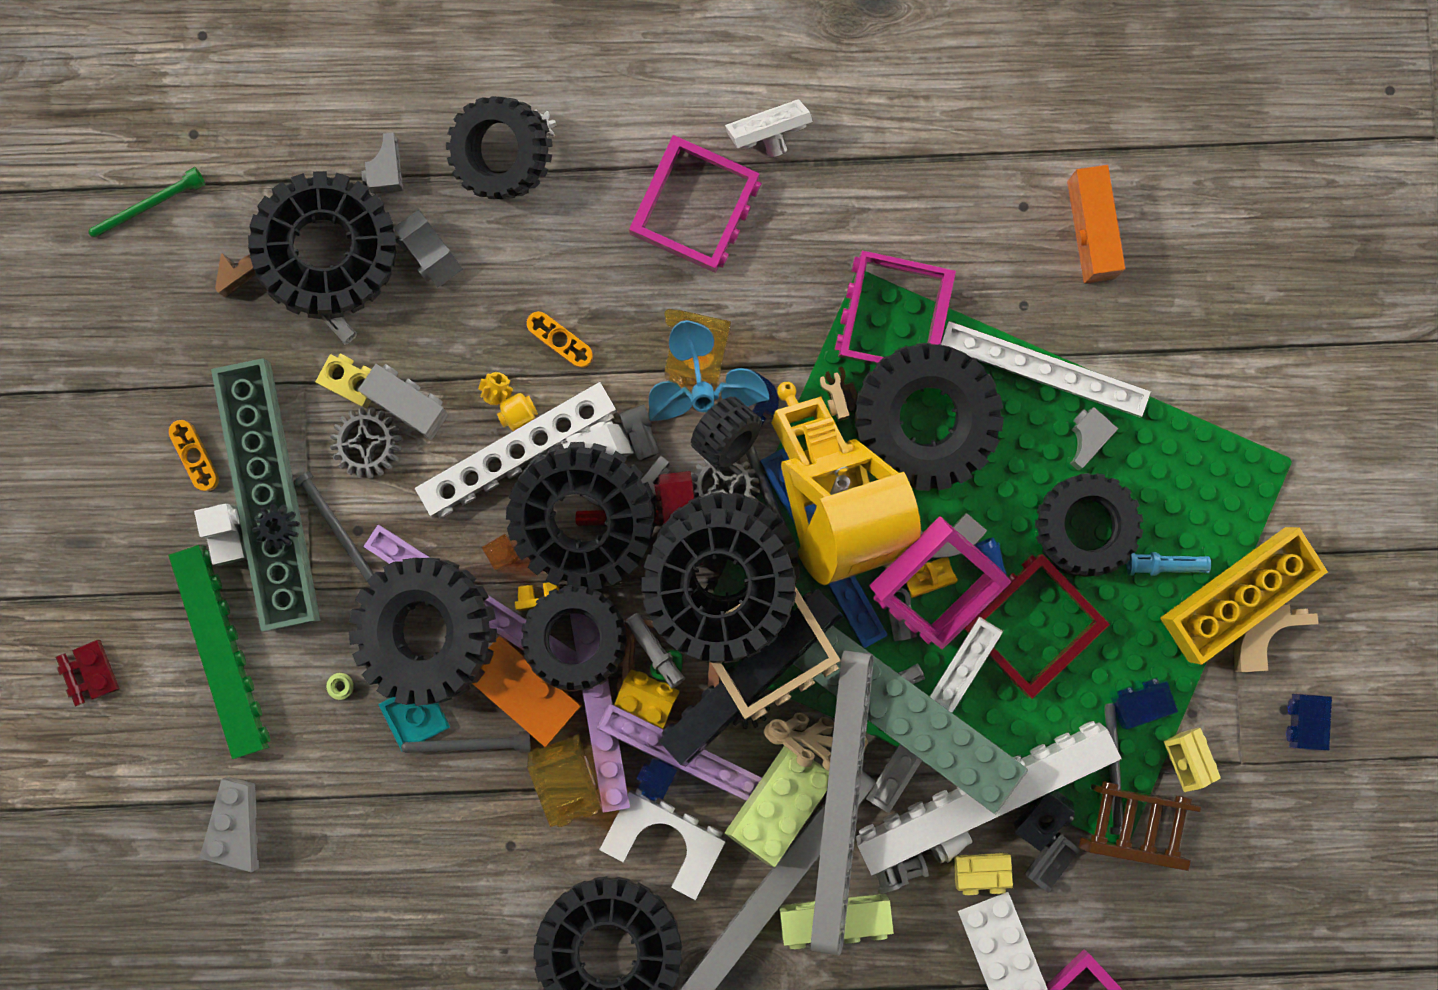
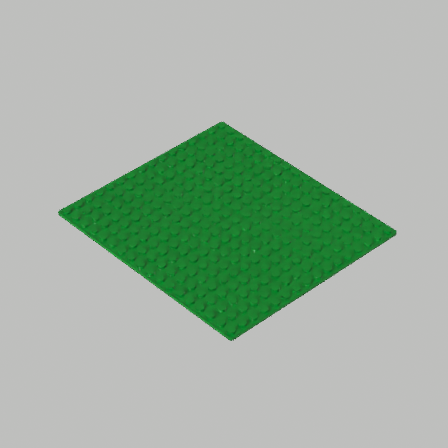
M865 271L849 350L885 357L895 353V350L902 347L927 343L936 302ZM846 295L798 403L822 397L829 413L827 401L830 399L827 394L828 391L822 389L820 385V378L823 376L825 378L826 372L829 371L831 378L834 379V373H838L840 376L838 368L842 366L846 372L845 385L853 382L858 395V391H861L864 385L862 382L869 371L872 372L877 366L838 357L839 350H835L838 334L843 335L845 327L844 324H840L844 308H849L850 299L846 298ZM948 308L942 338L950 321L1082 367ZM979 362L987 374L991 375L997 386L995 387L997 394L1001 396L1003 405L1001 417L1004 419L1002 431H999L997 437L1000 441L995 452H990L987 460H989L980 471L978 469L971 474L972 478L962 484L957 482L951 484L952 488L943 490L931 488L929 491L916 490L914 487H911L919 511L921 531L924 532L939 516L953 527L967 513L987 530L977 543L988 538H994L1000 545L1003 565L1006 571L1005 575L1007 577L1012 573L1017 575L1024 569L1021 564L1032 554L1035 557L1043 554L1042 551L1044 549L1041 543L1038 544L1036 538L1039 535L1038 529H1035V520H1038L1039 514L1037 510L1039 505L1043 503V498L1047 492L1051 491L1058 483L1070 477L1085 473L1091 475L1098 473L1104 474L1108 479L1114 478L1120 481L1119 485L1127 487L1132 492L1130 494L1133 500L1137 499L1140 505L1137 507L1138 514L1143 516V522L1140 523V529L1143 530L1142 538L1137 541L1139 547L1135 554L1150 555L1151 552H1157L1160 556H1209L1211 559V570L1209 571L1210 573L1160 572L1156 576H1151L1150 573L1128 575L1125 564L1119 566L1117 570L1111 573L1080 577V575H1071L1065 573L1064 569L1055 567L1110 625L1033 699L1027 698L1003 671L987 657L952 713L1011 757L1020 756L1022 759L1031 754V749L1045 744L1046 747L1056 743L1054 739L1065 733H1069L1071 736L1079 732V727L1088 722L1094 721L1095 724L1100 723L1106 727L1105 705L1113 703L1116 708L1118 749L1121 756L1119 760L1121 790L1150 795L1168 754L1164 741L1176 735L1207 663L1206 661L1200 665L1188 662L1160 618L1256 548L1292 461L1285 455L1151 396L1148 398L1143 416L1139 418ZM924 388V392H921L919 389L907 397V404L903 403L900 410V420L904 422V424H901V428L907 438L911 439V437H914V442L919 444H931V440H934L936 443L949 434L948 429L953 428L956 414L952 412V408L955 407L951 398L946 393L943 396L940 394V389ZM1094 407L1118 429L1082 469L1077 470L1070 464L1075 457L1078 446L1076 433L1072 431L1076 425L1073 420L1083 409L1088 412ZM856 410L849 413L848 419L841 421L837 420L836 415L831 416L845 443L852 439L858 440L854 419ZM812 416L789 424L793 427L815 419ZM805 434L797 436L803 451L808 450ZM781 441L776 452L784 448ZM867 471L869 483L879 480ZM766 474L786 527L790 531L798 551L800 543L796 527ZM760 490V494L756 498L759 502L766 505ZM1092 500L1079 501L1066 513L1064 521L1065 531L1069 540L1076 547L1092 551L1103 547L1109 541L1112 534V520L1108 511L1100 503ZM962 553L948 557L951 568L957 578V583L911 598V609L931 625L984 574L981 569ZM728 558L713 594L726 596L728 592L729 595H733L744 589V579H748L744 567L740 563L735 565L733 563L734 559ZM930 558L926 563L937 559ZM798 560L800 566L799 580L797 579L795 587L800 595L803 597L809 591L815 592L819 589L843 615L833 626L861 646L829 586L817 582L806 570L801 560ZM880 566L856 574L855 577L887 633V636L864 649L897 673L918 663L925 679L913 685L930 696L968 635L962 630L943 649L933 642L926 643L919 635L921 633L919 631L917 632V637L894 641L887 608L883 609L874 600L873 597L876 594L870 587L886 569L884 566ZM1042 567L1036 570L985 619V621L1003 631L994 648L1028 683L1092 622L1088 615ZM905 583L901 588L905 589L909 593V590ZM901 592L894 594L902 602L904 601V596ZM794 603V606H792L791 609L793 611L798 608L797 604ZM742 659L730 663L722 662V664L727 670L731 666L735 668L738 664L742 662ZM792 665L768 689L775 691L804 672ZM814 681V685L802 692L797 688L789 693L792 700L835 719L837 697L816 681ZM867 720L866 733L897 747L899 746L898 742ZM1109 765L1056 789L1074 803L1075 817L1070 824L1094 835L1103 793L1092 790L1091 784L1102 786V781L1110 782ZM1122 797L1124 818L1127 798ZM1138 800L1131 838L1147 802ZM1111 807L1105 837L1108 838L1109 842L1116 843V839L1120 838V834H1110L1109 827L1113 826Z

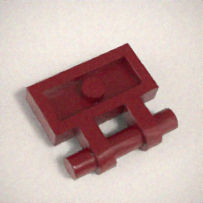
M95 640L72 650L75 661L69 662L66 653L55 657L59 665L57 667L60 676L63 675L68 688L66 693L68 698H72L75 707L85 703L82 693L89 691L91 699H97L120 689L101 640ZM77 669H80L85 681L79 685L73 673Z

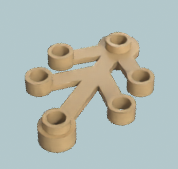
M795 713L793 718L786 722L775 719L766 725L764 729L766 738L773 744H783L797 755L796 761L799 765L810 767L815 753L823 759L822 765L829 771L831 752L823 746L832 747L833 737L820 734L829 735L832 733L834 728V721L832 719L821 717L818 723L806 729L809 722L808 716L803 713ZM865 738V748H864V751H865V749H866V747H867V744H868L867 738ZM797 742H802V743H803L805 746H807L810 750L804 749V748H803L801 745H799Z

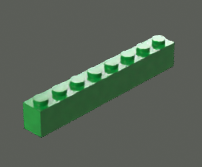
M196 545L169 554L171 566L232 759L269 748L270 735L267 728L262 726L260 720L262 716L261 706L258 701H254L252 695L254 684L251 677L246 675L244 669L246 659L243 651L238 650L236 644L238 633L235 626L230 625L228 618L230 608L227 601L222 599L220 593L222 582L219 575L214 574L209 549L203 545Z

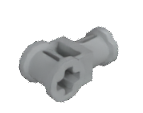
M922 853L917 854L916 858L900 862L876 873L880 885L878 888L879 893H887L909 884V879L922 875L928 877L929 874ZM885 871H886L887 876H888V879H889L888 882H887V879H886V876H885Z

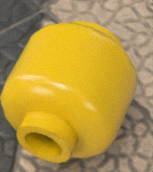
M517 393L500 403L501 412L497 413V416L503 428L509 426L512 431H515L534 420L538 412L529 395L525 397L524 394Z

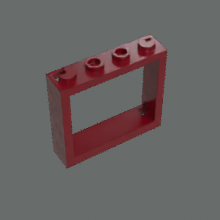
M1032 554L1021 564L1024 569L1017 575L1014 573L1009 575L1008 578L1011 583L963 629L968 635L979 617L985 620L1040 567L1088 615L1092 622L1029 683L993 647L988 657L1029 699H1033L1110 625L1043 554L1036 557Z

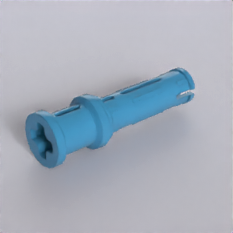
M1151 552L1150 555L1132 553L1130 560L1126 563L1128 575L1150 573L1151 576H1156L1160 572L1210 573L1211 559L1209 556H1160L1157 552Z

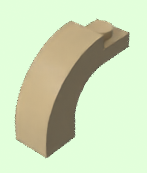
M1290 604L1278 608L1236 640L1234 647V671H1268L1267 647L1271 637L1278 630L1287 626L1318 624V614H1308V609H1292L1291 615Z

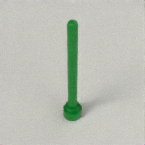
M193 167L185 171L186 175L182 176V180L91 227L89 235L97 237L186 189L198 190L206 185L205 180L199 170Z

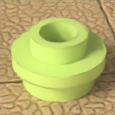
M345 673L332 675L327 681V692L332 698L337 700L348 698L354 689L352 678ZM339 681L345 684L343 691H339L336 688Z

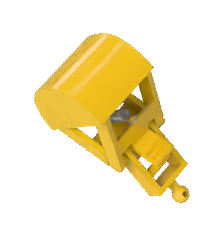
M791 382L780 383L777 387V395L781 400L786 401L788 407L776 410L771 423L789 457V460L781 463V469L800 543L798 555L806 570L817 582L827 585L894 562L911 544L920 538L921 534L920 516L916 499L905 473H898L857 439H852L845 443L822 397L798 403L795 397L796 387ZM812 416L815 419L793 427L789 424ZM804 434L808 450L803 451L797 439V436ZM867 471L879 480L869 483ZM815 504L817 507L809 524L805 507Z

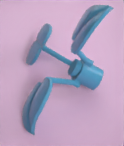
M688 320L681 321L673 327L670 333L669 348L673 356L678 360L684 361L693 358L697 384L693 387L692 393L687 387L680 388L679 384L673 381H664L656 384L649 393L650 421L670 419L684 414L692 405L698 412H707L714 406V399L717 400L719 398L720 391L722 399L735 396L746 406H751L761 401H768L769 393L764 381L755 372L744 368L729 371L726 375V383L721 382L714 391L709 383L701 380L697 357L705 356L711 352L714 346L713 334L702 324Z

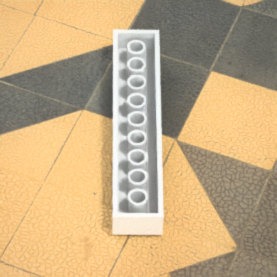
M1094 721L1080 726V731L1071 736L1069 733L1058 736L1054 739L1056 743L1046 747L1045 744L1031 749V754L1022 759L1020 756L1013 757L1025 766L1028 772L996 815L958 788L949 793L947 790L941 791L933 795V800L926 804H923L922 801L908 807V812L900 816L898 813L889 815L883 819L884 823L874 827L871 824L859 830L860 834L856 836L857 846L871 875L1120 760L1121 756L1108 729L1100 723L1095 724Z

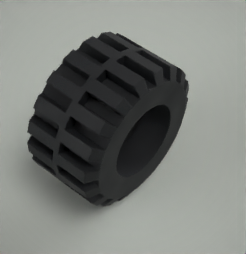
M727 397L711 407L700 419L692 434L691 446L714 468L718 470L727 468L742 458L752 447L761 430V418L737 397Z

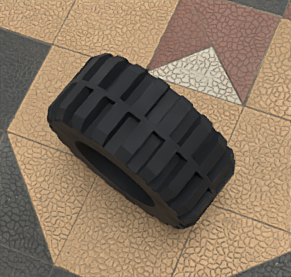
M491 96L490 98L482 97L476 99L475 103H469L464 106L463 110L465 113H457L453 119L456 125L455 127H449L447 134L451 135V140L446 142V150H450L451 157H447L448 164L455 167L452 174L456 180H463L461 186L467 191L473 190L476 196L488 197V199H512L529 193L531 188H536L540 184L539 177H545L548 172L545 165L546 162H551L552 154H548V147H553L552 139L546 137V133L550 130L547 124L540 122L542 116L538 111H532L529 104L519 102L518 99ZM495 123L508 125L514 132L518 143V153L513 166L502 174L494 173L488 168L481 152L483 137L486 131Z
M1085 473L1070 477L1058 483L1051 491L1047 492L1043 498V503L1039 505L1037 510L1039 515L1038 520H1035V529H1038L1039 536H1036L1038 544L1041 543L1044 549L1042 551L1046 558L1049 557L1053 561L1052 564L1055 567L1064 569L1065 573L1080 575V577L1099 576L1117 570L1119 566L1125 565L1130 560V555L1137 551L1139 547L1137 541L1142 538L1143 530L1140 529L1143 516L1138 514L1137 507L1140 505L1137 499L1133 500L1130 494L1132 492L1127 487H1121L1119 485L1120 481L1114 478L1108 479L1104 474L1096 473L1091 475ZM1079 501H1096L1104 506L1111 517V537L1103 547L1097 550H1082L1073 545L1067 537L1064 526L1065 516L1068 510Z
M564 586L563 589L549 591V595L544 598L540 597L536 601L535 607L529 609L526 615L528 617L526 623H523L522 626L523 639H521V645L525 652L524 657L531 666L532 671L546 683L561 690L586 691L593 689L598 684H603L607 681L608 677L612 674L614 675L618 670L617 667L624 659L625 647L627 646L626 627L615 605L603 596L602 593L590 590L584 586ZM572 613L583 614L591 618L596 623L600 633V643L596 653L589 660L580 664H568L560 661L553 654L549 644L550 631L555 622L561 617Z

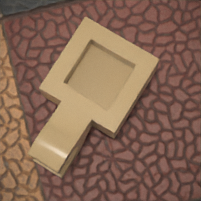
M834 373L835 383L833 385L826 384L824 376L820 378V385L822 389L831 394L832 400L827 401L831 416L836 415L837 420L841 421L849 418V412L843 391L841 390L840 376L838 373Z

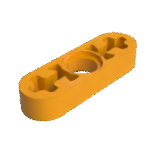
M537 311L528 317L527 328L530 333L577 368H586L592 363L593 353L591 348L547 314ZM542 318L545 319L543 323L548 329H551L552 325L556 327L550 331L547 339L544 338L547 335L541 328L534 330L535 325L533 321L535 319L538 321ZM564 333L567 336L568 340L565 346L556 347L553 344L552 340L555 334ZM573 341L576 342L573 345L579 352L586 350V361L582 359L579 362L575 361L577 357L572 351H569L568 355L564 353L571 347Z
M185 420L173 422L169 427V436L193 485L197 489L206 492L214 490L219 483V476L195 427ZM180 426L185 429L188 428L185 436L188 441L192 442L194 440L195 443L186 445L184 438L176 435L180 432ZM193 448H197L201 453L200 460L196 463H190L187 459L188 452ZM201 467L206 475H211L212 478L208 480V486L200 483L203 476L199 470L193 471L194 468Z

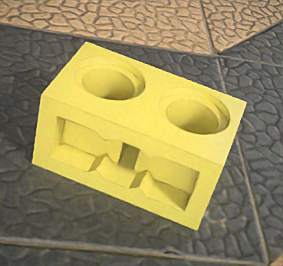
M330 354L315 382L367 409L371 400L356 391V383L361 379H365L372 369L364 365L359 369L352 365L354 360L345 355L339 354L337 358ZM338 367H343V377L339 380H334L332 376L333 371Z

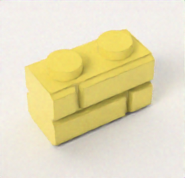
M1201 728L1181 732L1164 741L1184 792L1204 788L1221 778Z
M1010 854L956 855L954 857L955 886L958 891L963 890V895H978L979 890L989 889L991 894L1006 893V888H1013Z

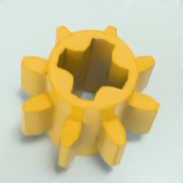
M488 373L486 378L480 381L478 387L482 391L480 397L490 405H499L511 396L513 388L509 387L510 380L502 373Z

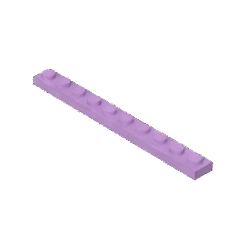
M377 525L363 546L389 564L408 558H430L380 525ZM489 596L484 603L485 606H493L496 619L489 621V627L496 628L499 635L524 650L521 645V639H523L522 626L523 623H526V619ZM549 635V644L553 654L564 663L578 664L576 651Z

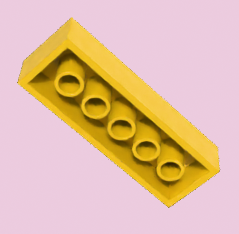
M1285 527L1160 619L1188 662L1202 665L1328 573L1302 530L1298 527Z

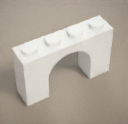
M637 788L636 792L630 790L628 793L630 808L619 811L600 851L624 862L637 835L647 826L663 823L676 828L685 839L687 855L671 888L696 900L725 843V839L721 837L723 832L712 826H708L705 829L697 825L699 820L685 813L682 817L674 813L675 807L664 801H661L660 804L651 801V795Z

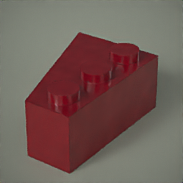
M691 471L659 475V484L654 486L656 501L662 500L663 509H658L660 525L666 523L675 510L694 499Z

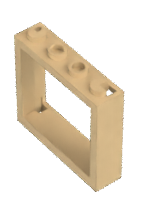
M796 587L795 603L829 658L749 707L722 662L711 663L745 719L751 717L753 721L767 713L765 709L767 706L774 702L777 706L791 699L790 692L797 688L802 692L815 684L813 678L820 674L827 677L839 669L837 664L841 662L840 658ZM739 604V605H737L736 607L732 608L731 610L727 611L725 614L734 611V610L737 609L741 604Z

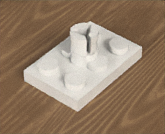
M798 99L725 126L729 137L737 148H750L755 146L757 141L763 140L767 156L776 157L782 155V152L785 153L787 151L782 132L804 129L806 124L813 121L809 110Z

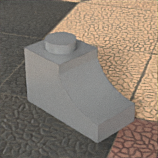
M384 133L379 153L371 161L365 162V170L362 171V182L369 187L372 194L403 190L398 139L394 133Z
M1094 407L1088 412L1083 409L1073 420L1076 425L1072 431L1076 433L1078 446L1075 457L1070 464L1077 470L1082 469L1118 429Z

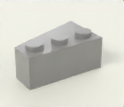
M375 364L358 391L432 441L449 416L441 406L443 401L431 393L426 397L419 392L421 387L408 378L405 382L396 377L398 372L387 364L383 368Z
M232 777L221 779L200 859L248 872L259 869V860H257L258 835H256L255 783Z

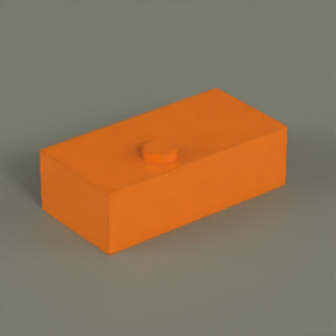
M1102 165L1076 169L1067 181L1084 284L1116 279L1125 270V263L1109 166Z
M499 635L496 642H493L488 648L494 651L490 664L482 665L481 669L485 673L477 683L472 684L546 747L582 707V704L566 690L553 687L538 677L524 657L525 654L509 640Z

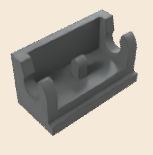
M1058 832V837L1050 847L1046 846L1024 873L1048 893L1075 856L1081 851V849Z

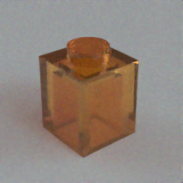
M506 534L482 547L495 571H500L520 559L514 550L515 546Z

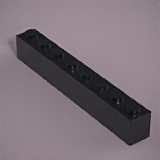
M819 589L815 592L811 590L802 597L824 634L843 617L842 613ZM799 608L795 611L791 609V617L785 628L782 627L777 634L778 637L769 646L766 645L760 649L761 652L749 658H741L742 662L735 668L731 666L726 670L748 707L818 641ZM722 681L716 687L711 685L701 695L703 699L696 706L692 704L687 707L681 714L683 718L676 725L674 723L670 724L662 732L663 737L659 742L681 766L686 767L742 714Z

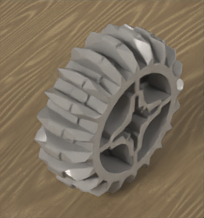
M359 407V416L353 410H350L349 416L351 419L348 420L346 417L341 416L340 420L344 425L342 427L337 424L334 425V429L339 431V434L330 435L331 439L337 441V444L330 445V449L339 450V452L333 455V459H342L338 466L341 469L348 466L347 474L349 475L354 474L357 469L356 474L358 478H363L366 471L367 477L371 479L374 477V470H376L378 475L382 476L384 474L382 466L384 465L387 469L391 470L392 465L388 462L391 458L394 461L399 459L396 455H393V452L402 451V447L395 445V442L402 441V436H393V434L398 432L400 428L397 425L389 427L394 419L388 417L384 420L386 413L382 410L376 415L375 408L370 407L366 415L365 408ZM368 422L379 424L386 436H373L371 429L368 427ZM360 424L357 436L347 441L350 431ZM364 437L373 441L371 445H368L369 448L367 449L357 445L361 444L362 440L364 441ZM386 444L383 454L373 462L375 450ZM347 450H360L365 464L354 462Z
M704 459L706 467L698 464L696 466L698 473H691L692 480L694 481L692 482L694 498L708 496L710 493L723 492L728 494L723 489H719V483L724 488H728L729 494L734 493L739 489V485L744 483L746 486L744 495L757 500L754 496L760 494V489L756 487L759 484V479L752 478L754 477L755 470L748 469L749 463L747 461L739 464L740 459L729 467L719 470ZM727 471L734 473V475L730 477L724 476L721 472ZM711 476L714 485L708 489V493L703 495L702 487Z

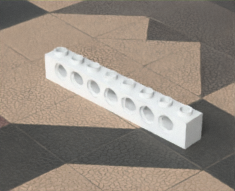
M599 382L417 486L415 490L429 515L432 517L438 516L439 519L453 512V506L460 502L462 505H465L476 499L475 494L484 489L485 492H488L499 485L498 481L506 476L510 479L522 472L521 467L531 463L539 454H546L551 447L567 443V437L580 432L584 435L591 432L589 427L604 421V423L612 421L614 419L613 414L617 413ZM585 406L594 408V415L590 419L580 417V411ZM562 419H567L571 421V428L567 432H559L557 430L558 422ZM540 432L548 435L547 443L542 446L534 443L536 434ZM518 445L523 446L525 449L524 456L520 459L512 458V449ZM492 459L501 460L502 466L497 472L489 471L488 464ZM470 472H476L479 477L478 482L473 486H468L465 481L466 475ZM447 485H453L455 488V495L450 499H445L442 495V491Z

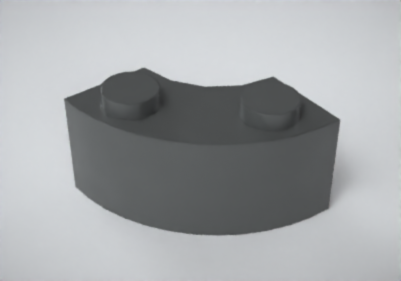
M417 210L394 227V230L399 235L395 240L404 252L410 250L422 266L418 271L426 282L432 280L438 288L463 270L420 210Z

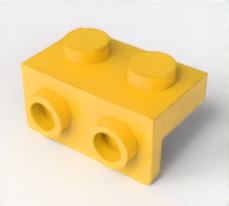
M630 670L623 681L614 706L663 729L680 691L675 688L671 689L668 683L659 682L648 677L643 672Z

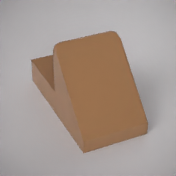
M221 253L215 289L224 298L256 276L250 255L242 258L235 268L229 258Z

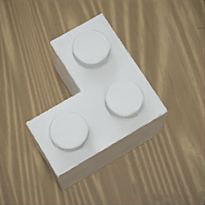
M604 421L589 427L591 432L584 435L581 432L566 438L567 443L563 444L564 448H568L571 442H585V448H591L593 443L607 446L605 452L607 454L613 455L616 450L625 457L635 453L623 424H613L612 421L604 423Z
M221 504L194 511L199 536L207 539L212 565L220 566L247 559L237 506Z

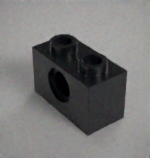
M1057 790L1033 800L1014 823L1015 833L1041 852L1046 846L1050 847L1058 837L1057 832L1063 826L1067 827L1075 817L1074 803ZM1043 816H1051L1053 818L1049 823L1041 822L1039 819Z

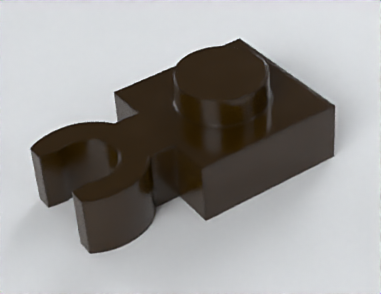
M841 366L838 368L841 379L840 386L848 412L850 413L856 410L857 392L853 382L845 385L846 372ZM829 371L826 372L825 379L827 383L833 385L835 379L831 378ZM827 392L829 399L832 400L831 394Z

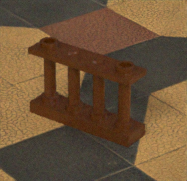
M1102 781V786L1091 784L1092 790L1103 793L1095 835L1092 834L1091 839L1081 837L1079 848L1089 853L1189 871L1191 860L1181 857L1179 848L1187 810L1201 811L1200 806L1191 804V798L1176 795L1175 800L1131 792L1118 789V784ZM1113 797L1127 798L1120 838L1116 839V843L1107 842L1108 838L1105 836ZM1138 800L1152 803L1144 844H1141L1140 848L1132 847V842H1130ZM1163 805L1175 807L1176 811L1169 846L1165 848V852H1158L1155 842Z

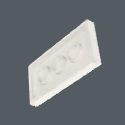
M1009 892L958 911L989 990H1048Z

